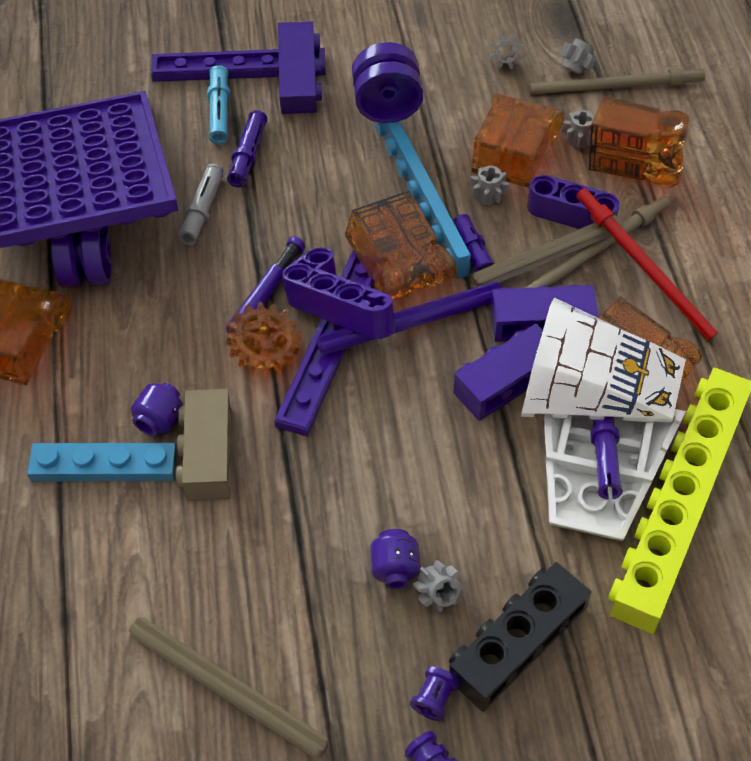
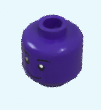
M156 383L148 384L131 406L132 421L135 427L149 436L167 434L179 419V408L183 406V402L179 398L180 392L168 383H163L162 385Z
M388 529L382 531L379 537L374 539L370 545L371 573L373 577L380 582H384L387 588L400 589L408 586V581L416 578L421 568L417 540L410 536L406 530Z

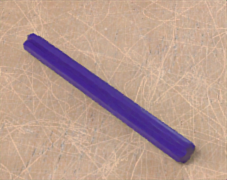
M492 282L394 312V333L490 304L492 290L502 288L499 282ZM342 328L319 335L317 337V345L321 354L327 355L375 339L348 328Z

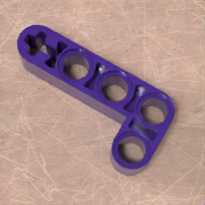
M324 247L311 249L283 271L282 276L287 302L291 307L370 338L383 339L394 333L395 319L391 296L337 276L332 250Z

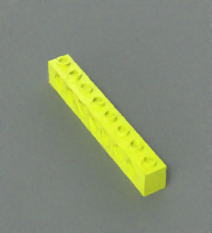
M713 367L708 380L701 378L694 395L695 398L700 399L698 405L690 404L682 423L688 425L686 433L678 431L671 451L677 453L674 461L667 459L661 471L659 479L665 481L661 490L655 487L648 502L647 508L653 510L649 519L641 518L634 538L640 540L637 549L629 547L621 568L627 570L623 581L615 579L609 593L608 600L614 602L610 613L611 617L654 635L750 395V380ZM688 462L694 463V464H696V465H698V466H693V465L689 464ZM676 491H682V492L686 493L687 495H681V494L677 493ZM663 520H670L674 522L676 525H669L665 523ZM650 550H658L662 552L664 556H657L653 554ZM636 580H644L652 587H642Z

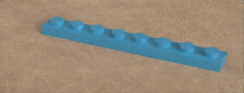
M400 121L396 123L374 122L378 136H383L385 140L387 154L389 157L393 156L396 161L395 164L399 177H404L407 182V191H410L408 194H412L410 198L412 200L415 199L418 203L421 220L423 222L427 221L430 227L433 243L435 245L439 244L442 250L445 266L452 269L456 279L469 276L471 255Z

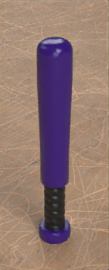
M292 236L287 240V248L274 265L270 266L263 278L226 325V332L230 337L241 339L247 333L282 281L283 271L291 264L296 255L304 252L306 245L302 239Z

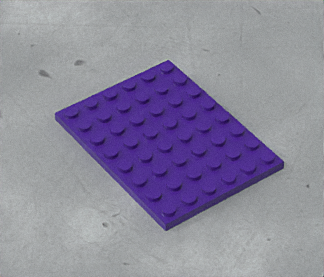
M146 91L0 119V248L14 245L27 246L35 241L47 238L61 239L71 233L81 231L94 232L102 229L104 226L114 224L127 225L134 223L138 219L152 216L160 218L169 215L171 212L179 211Z

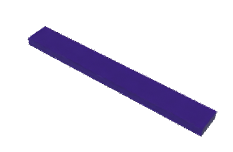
M367 219L365 224L367 227H371L381 222ZM384 223L386 229L369 234L364 225L341 277L373 289L390 252L381 254L379 249L393 245L391 243L378 248L374 241L390 235L394 242L398 233L396 231L398 226ZM379 225L374 228H371V230L375 231L384 228V226ZM324 319L320 320L274 420L276 428L308 437L346 349L322 355L317 345V337L345 327Z

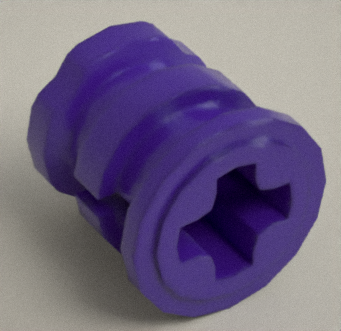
M433 731L423 733L405 749V757L408 761H458L456 758L449 759L447 757L448 750L443 744L438 745L436 743L437 736Z

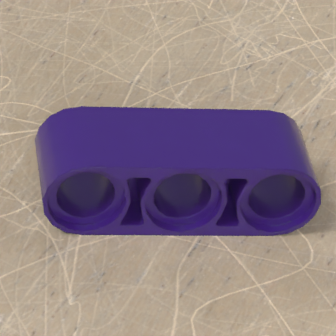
M539 175L530 181L527 209L536 217L581 229L595 222L590 218L592 214L576 197L580 190L586 188L601 205L605 204L617 216L620 202L611 193L552 176Z

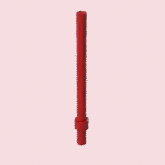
M586 188L580 190L576 197L592 214L590 218L598 227L603 226L707 341L713 339L718 334L717 330L613 218L614 213L605 204L601 205Z

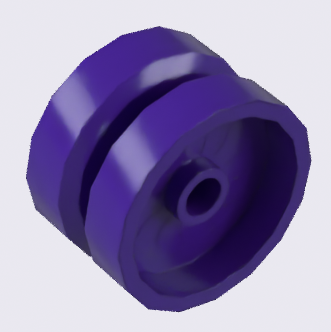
M386 42L369 46L357 55L352 64V78L355 103L361 115L370 121L378 123H396L409 118L419 109L423 102V87L420 79L419 62L413 51L405 45Z
M104 226L102 229L94 232L81 231L71 233L61 239L51 238L53 265L58 284L61 288L79 287L83 282L84 275L91 286L110 284L112 254L108 226Z

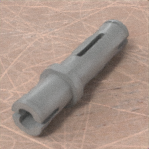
M217 164L207 165L191 205H188L184 211L185 220L178 233L179 240L183 244L195 245L202 227L209 221L210 207L224 177L223 168Z

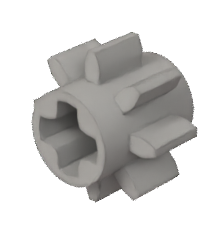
M500 33V42L497 44L489 43L491 47L495 48V53L488 57L489 59L498 58V69L502 67L503 63H508L510 69H513L512 61L515 58L523 60L518 55V49H521L524 45H515L513 43L515 39L514 34L510 36L509 40H504V36ZM507 43L512 44L510 47L514 52L512 57L506 56L505 59H501L502 53L498 51L499 47H505Z
M575 38L572 44L565 42L558 54L564 59L561 66L578 75H581L583 69L591 71L597 60L592 55L595 48Z
M586 110L569 113L568 121H563L561 132L566 134L565 142H569L571 146L576 148L587 147L590 145L591 125H593V145L596 126H598L597 138H599L601 125L596 124L597 116H593L591 112Z
M495 166L478 168V176H471L470 188L473 189L472 198H477L485 205L495 204L496 202L501 203V195H508L509 183L506 182L507 173H502Z
M435 560L434 566L421 567L418 581L413 583V586L421 592L418 600L425 607L432 604L438 612H442L443 607L452 604L456 605L459 593L464 589V586L455 580L460 572L452 565L446 568L439 560Z

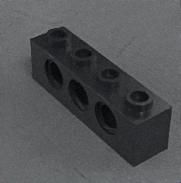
M555 562L547 571L543 568L540 569L532 577L528 584L529 588L521 596L516 593L506 602L502 609L504 613L495 621L492 619L487 620L476 633L477 639L469 647L465 645L460 646L449 659V673L454 675L460 682L458 690L482 712L587 609L592 591L558 562ZM544 603L550 606L552 610L548 612L540 611L535 605ZM514 628L520 629L527 636L517 638L508 631ZM492 654L498 657L500 662L493 665L487 664L481 657Z

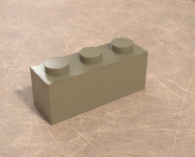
M228 388L185 390V405L179 408V424L184 426V435H178L177 439L178 455L183 456V465L177 466L176 469L178 488H184L187 501L231 499V403Z

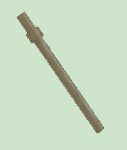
M681 68L668 69L664 73L530 83L529 93L530 95L664 84H668L669 87L682 86V83L705 81V70L682 71Z
M663 195L648 206H640L632 212L630 218L622 222V228L629 234L638 227H645L654 221L655 215L670 206L669 198ZM610 237L583 248L525 288L550 287L617 241Z

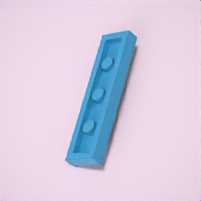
M32 443L27 475L30 481H174L177 448L175 443Z

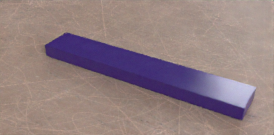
M320 48V51L315 52V58H321V75H326L325 48ZM279 50L152 54V82L210 80V69L214 66L225 67L228 70L227 79L279 77Z

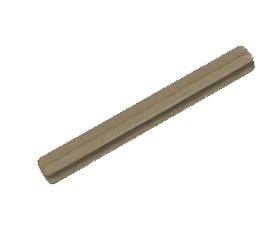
M614 215L613 218L622 227L621 220L617 215ZM596 223L590 224L474 272V284L476 287L492 282L501 283L612 236L603 226L598 227Z

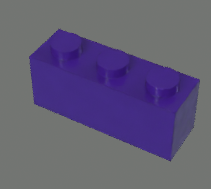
M313 21L278 23L281 114L317 113L316 101H322L321 82L316 83V76H321V58H315V52L320 51V33L314 34Z
M593 285L493 289L490 311L494 342L508 341L517 331L526 330L534 324H537L543 330L549 307L554 298L599 318Z
M537 324L526 330L517 331L510 340L499 347H491L481 358L473 363L462 365L455 373L453 393L478 421L527 391L543 332Z

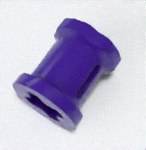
M429 666L425 671L426 680L418 696L412 697L410 705L420 715L434 721H441L445 716L443 708L451 692L458 689L460 682L448 671L439 667ZM437 689V693H436L435 697L433 698L432 696H433L435 690Z

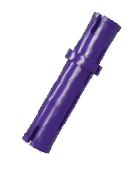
M254 110L253 113L252 111L249 113L247 124L239 142L240 144L232 154V166L227 175V181L234 187L240 188L242 185H246L249 171L256 163V151L268 120L266 114L260 110Z
M605 416L604 420H592L593 429L590 432V436L596 453L598 495L605 500H609L608 487L612 488L613 499L619 498L622 495L623 489L617 453V444L620 440L619 430L615 427L614 417Z

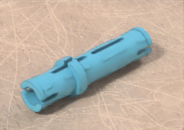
M214 66L210 69V86L207 89V98L210 101L209 140L214 144H223L228 141V101L231 97V91L227 81L228 70L223 66ZM217 112L220 113V120L217 119Z

